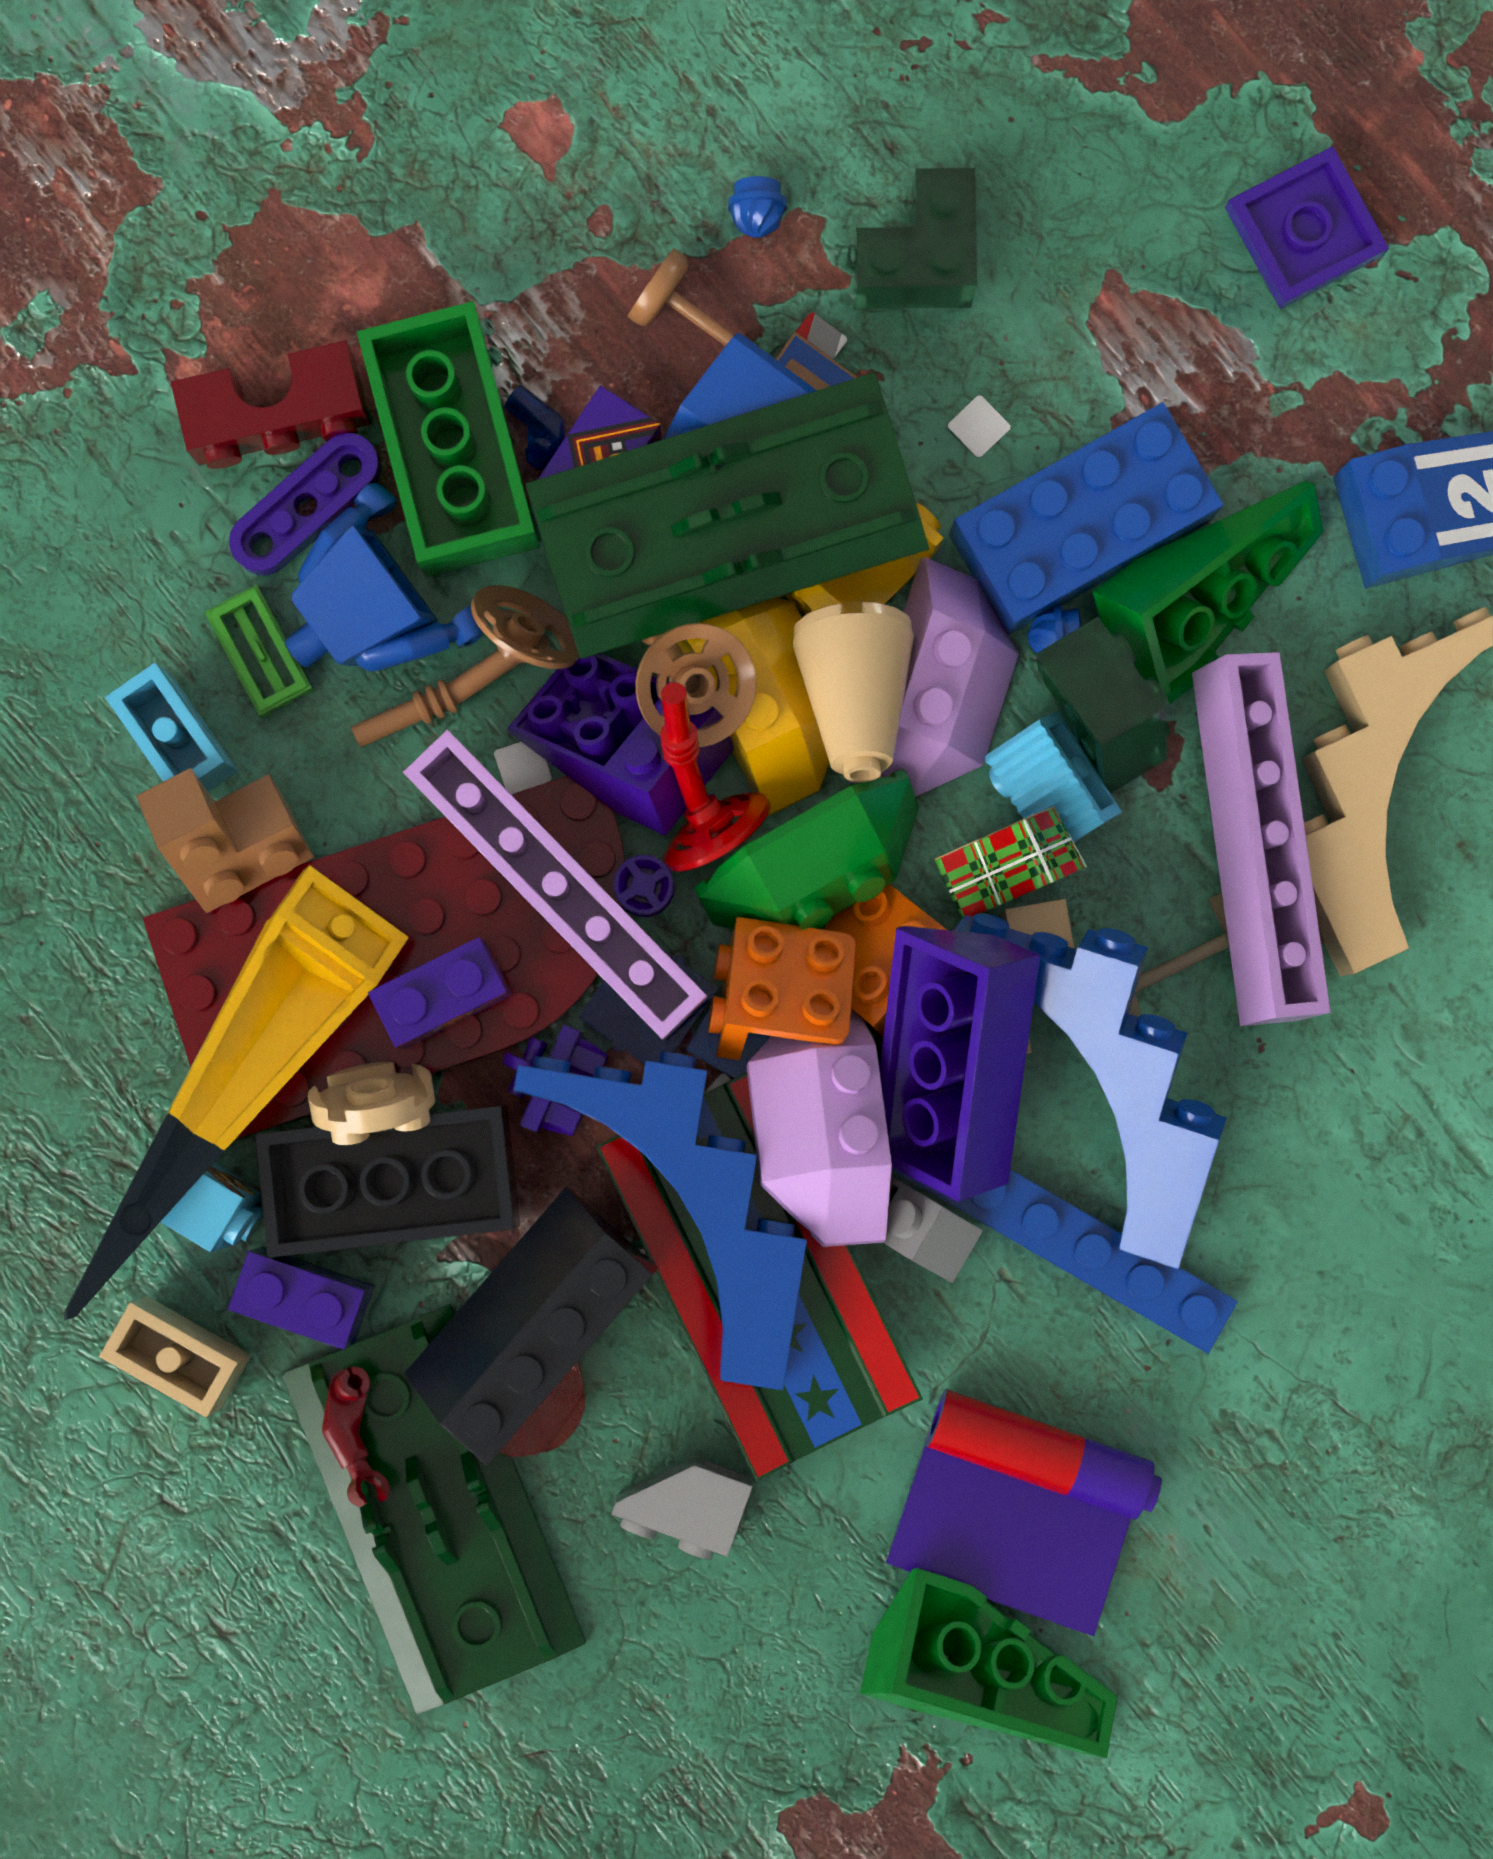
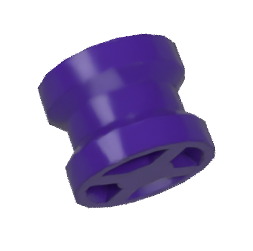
M637 855L627 859L618 868L614 877V892L619 903L628 913L637 917H653L661 914L673 899L675 883L670 869L662 860L651 855Z

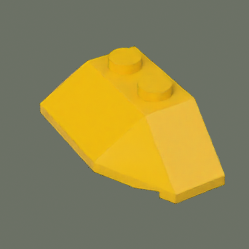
M780 598L699 622L714 625L730 632L744 645L753 661L756 673L754 702L747 718L730 735L734 746L732 753L752 792L765 794L771 804L767 817L819 792L829 765V759L793 649V629L802 617L794 602ZM687 639L678 642V645L683 653H701L706 639ZM725 654L720 659L726 666L729 675L728 694L735 696L737 687L736 671L728 654ZM711 666L707 670L714 677L716 690L717 675L715 669L713 668V666Z

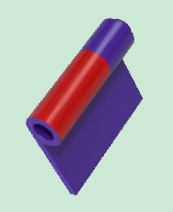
M945 1389L936 1407L885 1563L909 1572L914 1568H919L972 1585L988 1597V1600L1094 1637L1130 1520L1138 1519L1143 1510L1151 1512L1154 1509L1160 1494L1162 1478L1154 1475L1155 1464L1151 1460Z

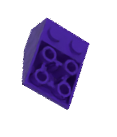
M603 654L582 660L579 657L577 662L571 667L557 669L509 725L508 730L510 734L616 813L666 836L686 811L687 807L685 806L673 767L667 764L663 758L661 738L647 724L639 709L636 698V676L638 669ZM651 676L650 691L652 701L656 710L661 715L663 713V706L657 695V677ZM713 707L703 713L689 715L690 721L697 729L707 727L722 717ZM730 736L716 744L699 747L700 753L696 761L704 786H706L733 752L734 746Z

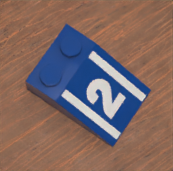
M1493 431L1406 444L1350 459L1333 476L1365 589L1493 555Z

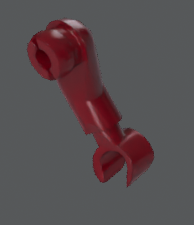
M349 1366L348 1369H342L332 1376L327 1395L322 1433L341 1469L347 1468L352 1478L347 1488V1497L350 1503L357 1507H363L367 1504V1501L361 1491L362 1481L367 1480L375 1486L376 1496L380 1502L385 1501L389 1497L390 1486L387 1479L380 1472L371 1469L366 1459L369 1453L359 1435L367 1393L371 1383L370 1378L362 1368Z

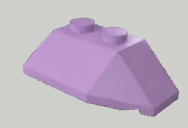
M926 557L920 559L903 611L910 617L914 641L893 763L888 769L882 771L880 776L888 777L893 772L904 769L910 779L915 797L984 765L985 756L987 755L1019 655L977 579ZM848 781V783H851V784H853V785H854V784H857V783H860V782H851V781Z
M851 1009L849 1034L843 1044L829 1045L771 1036L746 1065L760 1186L794 1219L811 1232V1236L823 1247L883 1243L886 1240L892 1163L877 1049L864 1020Z

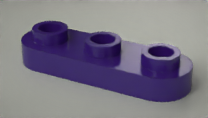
M342 433L329 439L235 523L229 536V547L235 560L246 571L261 576L274 574L284 568L311 544L323 529L348 507L354 505L357 495L366 485L378 482L381 474V462L373 445L366 438L355 433ZM355 459L362 463L361 470L357 475L347 477L342 474V467L347 461ZM312 498L317 500V509L313 514L309 516L298 514V506L304 499ZM260 538H271L273 540L271 551L266 555H256L254 553L255 543Z

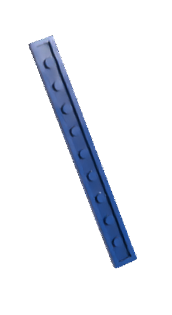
M709 1009L687 1046L686 1051L735 1079L747 1073L746 1065L771 1036L748 1033L740 1061L716 1057L718 1034L708 1033ZM891 1168V1170L1207 1354L1212 1349L1238 1302L1180 1267L1176 1269L1120 1250L1121 1233L1011 1169L1007 1185L957 1202L912 1177Z

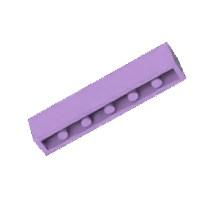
M1280 652L1226 654L1192 672L1239 1022L1240 1026L1294 1022L1328 1014L1331 1011Z
M448 729L403 771L409 780L662 1040L665 1041L708 999L707 995Z

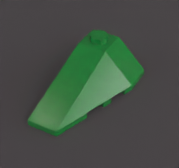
M1303 481L1141 556L1093 591L1105 639L1158 705L1166 708L1193 687L1192 672L1219 658L1215 651L1235 628L1243 632L1255 616L1249 609L1269 585L1280 586L1324 532L1315 484Z

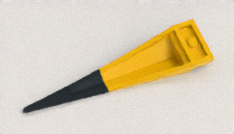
M309 865L303 870L271 918L266 921L65 1309L64 1321L74 1318L80 1313L217 1158L367 997L368 992L378 985L409 938Z

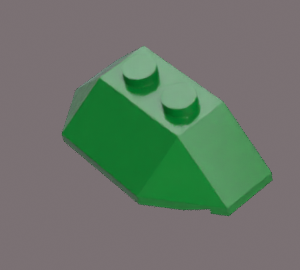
M902 769L893 772L888 777H879L873 781L851 785L743 846L720 865L711 878L701 881L694 887L712 924L734 928L736 918L743 917L784 925L800 926L802 930L807 928L820 929L835 914L857 902H865L879 895L886 885L894 882L897 878L919 810L908 775Z

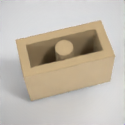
M146 1296L129 1303L99 1357L207 1418L222 1409L252 1355Z

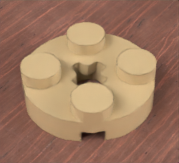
M394 1062L369 1063L340 1070L326 1077L328 1089L319 1093L314 1085L309 1090L308 1101L312 1122L318 1128L330 1131L332 1142L338 1145L357 1144L366 1140L372 1132L392 1128L399 1131L421 1129L430 1123L429 1109L435 1103L432 1075L428 1069L416 1064H411L413 1075L396 1073Z

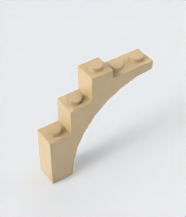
M1486 606L1453 621L1457 632L1437 640L1433 631H1430L1399 646L1403 657L1392 635L1373 644L1369 634L1336 649L1335 651L1340 660H1337L1323 670L1353 733H1350L1346 724L1339 726L1313 739L1318 750L1301 759L1332 822L1328 824L1324 814L1305 822L1304 827L1318 926L1325 938L1324 943L1340 976L1356 974L1410 948L1393 903L1386 860L1389 801L1398 764L1419 719L1444 685L1480 652L1493 645V615H1490Z

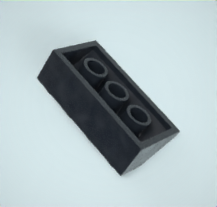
M565 1187L406 1370L405 1375L439 1424L487 1466L659 1267L569 1187Z

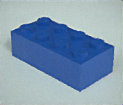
M1162 402L955 518L949 532V537L972 577L977 579L1007 634L1010 635L1030 624L1036 617L1054 608L1055 605H1063L1113 577L1135 559L1172 543L1209 523L1224 504L1166 405Z

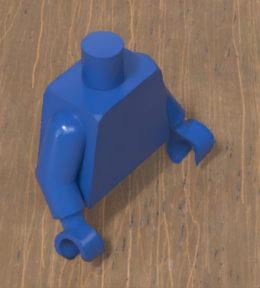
M370 483L366 485L354 501L356 508L348 507L320 532L298 573L300 585L292 593L291 599L307 623L285 640V645L291 655L306 668L329 652L340 665H359L366 671L375 672L447 650L450 643L455 641L459 648L467 647L477 642L482 634V630L473 618L471 605L460 611L453 618L452 622L447 624L439 623V620L374 531L365 529L370 520L391 512L397 506L394 503L397 499L380 484Z

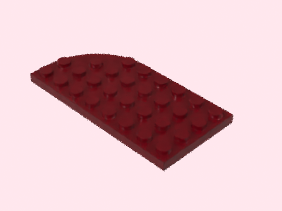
M568 776L511 794L623 909L624 907L619 903L614 892V877L618 868L625 862V855L613 810ZM446 817L298 865L287 874L277 876L239 896L235 901L224 904L208 913L203 910L197 900L142 918L190 1067L197 1057L266 921L271 918L300 874L309 865L409 937L375 988L480 937L487 941L513 994L406 1049L394 1047L368 994L235 1140L311 1115L308 1101L309 1090L314 1085L319 1093L328 1089L326 1077L340 1070L369 1063L394 1062L396 1073L413 1075L411 1064L425 1067L431 1074L527 1041L566 1015L569 1009L581 999L599 976L586 960Z

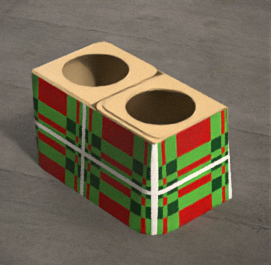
M1054 806L935 858V862L961 919L965 915L973 917L975 914H980L1087 867Z

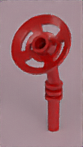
M673 682L665 685L661 691L665 724L661 729L660 738L663 758L667 764L673 767L685 806L687 807L684 815L688 821L677 831L668 844L663 860L670 870L680 872L706 865L740 845L764 822L769 814L771 804L765 794L760 792L737 794L719 801L714 794L707 795L696 761L700 753L696 726L690 721L686 688L680 683ZM734 816H741L735 823L731 821ZM680 843H681L684 847H691V848L685 849V850H677V849H676V848L680 845Z

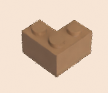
M189 768L136 796L157 848L206 913L235 901L239 896L277 876L287 874L296 866L314 858L290 805L270 774L215 802L193 769Z

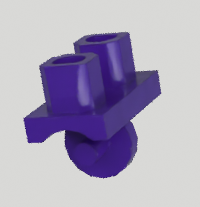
M563 1025L549 1058L571 1062L569 1070L571 1074L593 1077L595 1066L605 1067L609 1055L593 1043L582 1039L583 1032ZM531 1037L522 1058L505 1052L501 1063L516 1070L507 1092L524 1099L526 1094L514 1090L518 1065L532 1067L534 1056L542 1057L548 1045L547 1043ZM532 1096L520 1126L534 1132H541L544 1128L551 1132L574 1136L584 1114L564 1104Z

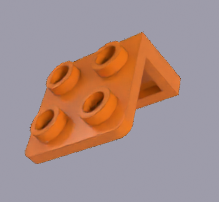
M890 884L886 885L882 892L873 899L857 902L837 913L823 929L847 933L854 938L856 947L851 1009L882 1040L896 928L909 926L947 930Z
M737 917L729 945L718 944L714 963L713 980L723 981L722 998L713 996L708 1019V1033L718 1034L716 1057L740 1061L748 1033L829 1045L843 1044L847 1039L850 1028L856 947L854 938L842 932L816 928L802 930L800 926L784 925L776 922Z

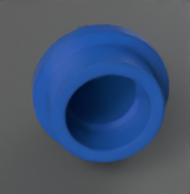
M764 176L746 177L734 183V195L728 200V210L740 232L750 237L761 238L779 228L782 214L787 210V199L781 194V184L778 180Z
M1055 605L1054 608L1035 618L1028 633V642L1037 655L1047 661L1061 663V665L1069 664V658L1085 656L1079 608L1063 610L1062 605Z

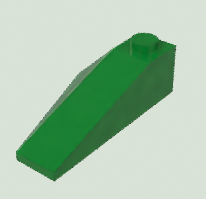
M919 1568L911 1570L873 1631L860 1694L927 1714L1099 1758H1107L1117 1695L1064 1655H1056L1030 1635L1031 1630L1017 1619H1009L986 1601L988 1597L972 1585Z

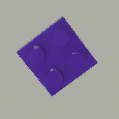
M1333 146L1229 199L1225 206L1229 217L1280 309L1383 257L1389 250Z

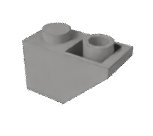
M891 1176L886 1240L883 1243L913 1262L953 1283L983 1230Z
M695 1456L619 1492L611 1515L622 1518L620 1526L638 1536L654 1539L656 1532H660L680 1540L678 1548L693 1556L711 1560L715 1552L728 1557L753 1487L752 1477Z

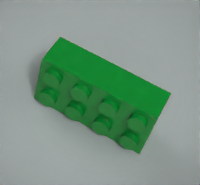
M474 301L357 331L416 561L425 577L540 548L483 328Z

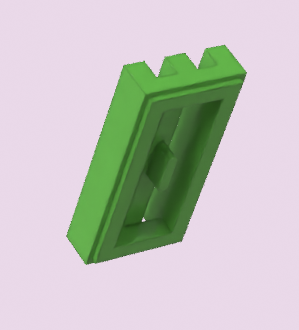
M257 584L204 612L261 718L264 719L273 714V710L281 706L287 707L294 703V699L302 695L307 696L315 692L302 665L287 649L285 645L287 637L264 593ZM252 602L295 681L294 684L286 687L244 608V606ZM233 613L275 692V694L265 698L223 619Z

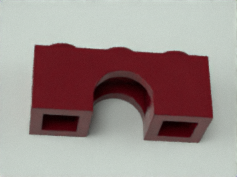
M344 340L289 353L288 359L292 372L290 390L283 400L270 407L260 408L245 403L241 384L229 368L171 381L186 451L199 466L206 464L208 468L220 469L240 463L242 455L263 450L268 455L285 454L300 447L299 442L317 437H322L323 440L328 441L342 433L357 434V428L371 425L356 360L347 341Z

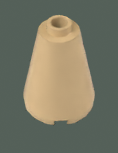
M862 602L863 613L842 614V604L829 605L808 613L795 624L793 629V649L831 768L835 772L843 774L844 778L851 782L873 781L879 778L881 772L888 769L893 763L914 641V633L909 615L896 607L876 602Z

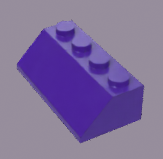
M903 926L896 928L879 1070L892 1168L960 1202L1009 1183L1040 954L995 935Z

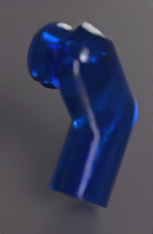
M519 385L507 399L504 408L528 426V448L525 449L526 460L533 468L543 470L565 439V422L557 411L525 386Z

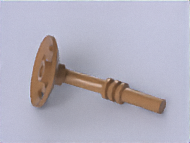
M490 585L477 591L471 602V612L479 628L497 645L498 650L449 683L441 679L437 681L436 689L431 685L425 686L424 694L416 690L413 692V699L352 725L351 729L360 748L420 721H424L427 725L433 723L434 715L439 719L444 718L445 710H448L451 714L457 712L458 704L473 696L520 663L527 662L549 669L571 667L580 656L567 618L547 602L523 590L503 585ZM497 606L515 609L520 612H516L513 610H499ZM485 618L493 625L492 630L488 626ZM549 629L556 637L562 651L549 649L550 644L544 634L546 630Z
M689 623L672 628L664 634L642 640L645 644L650 645V647L645 652L637 671L636 698L643 718L653 731L660 736L665 721L664 713L660 715L652 701L650 691L652 672L657 673L656 690L661 704V691L667 683V677H669V683H680L686 688L689 715L700 714L713 707L722 716L715 723L697 729L699 747L710 746L726 739L742 725L754 702L756 673L747 649L734 635L714 625ZM687 639H706L701 653H683L678 645V642ZM725 654H728L736 671L737 687L735 696L728 694L729 675L726 666L720 659ZM711 666H713L717 675L716 690L714 677L707 670Z

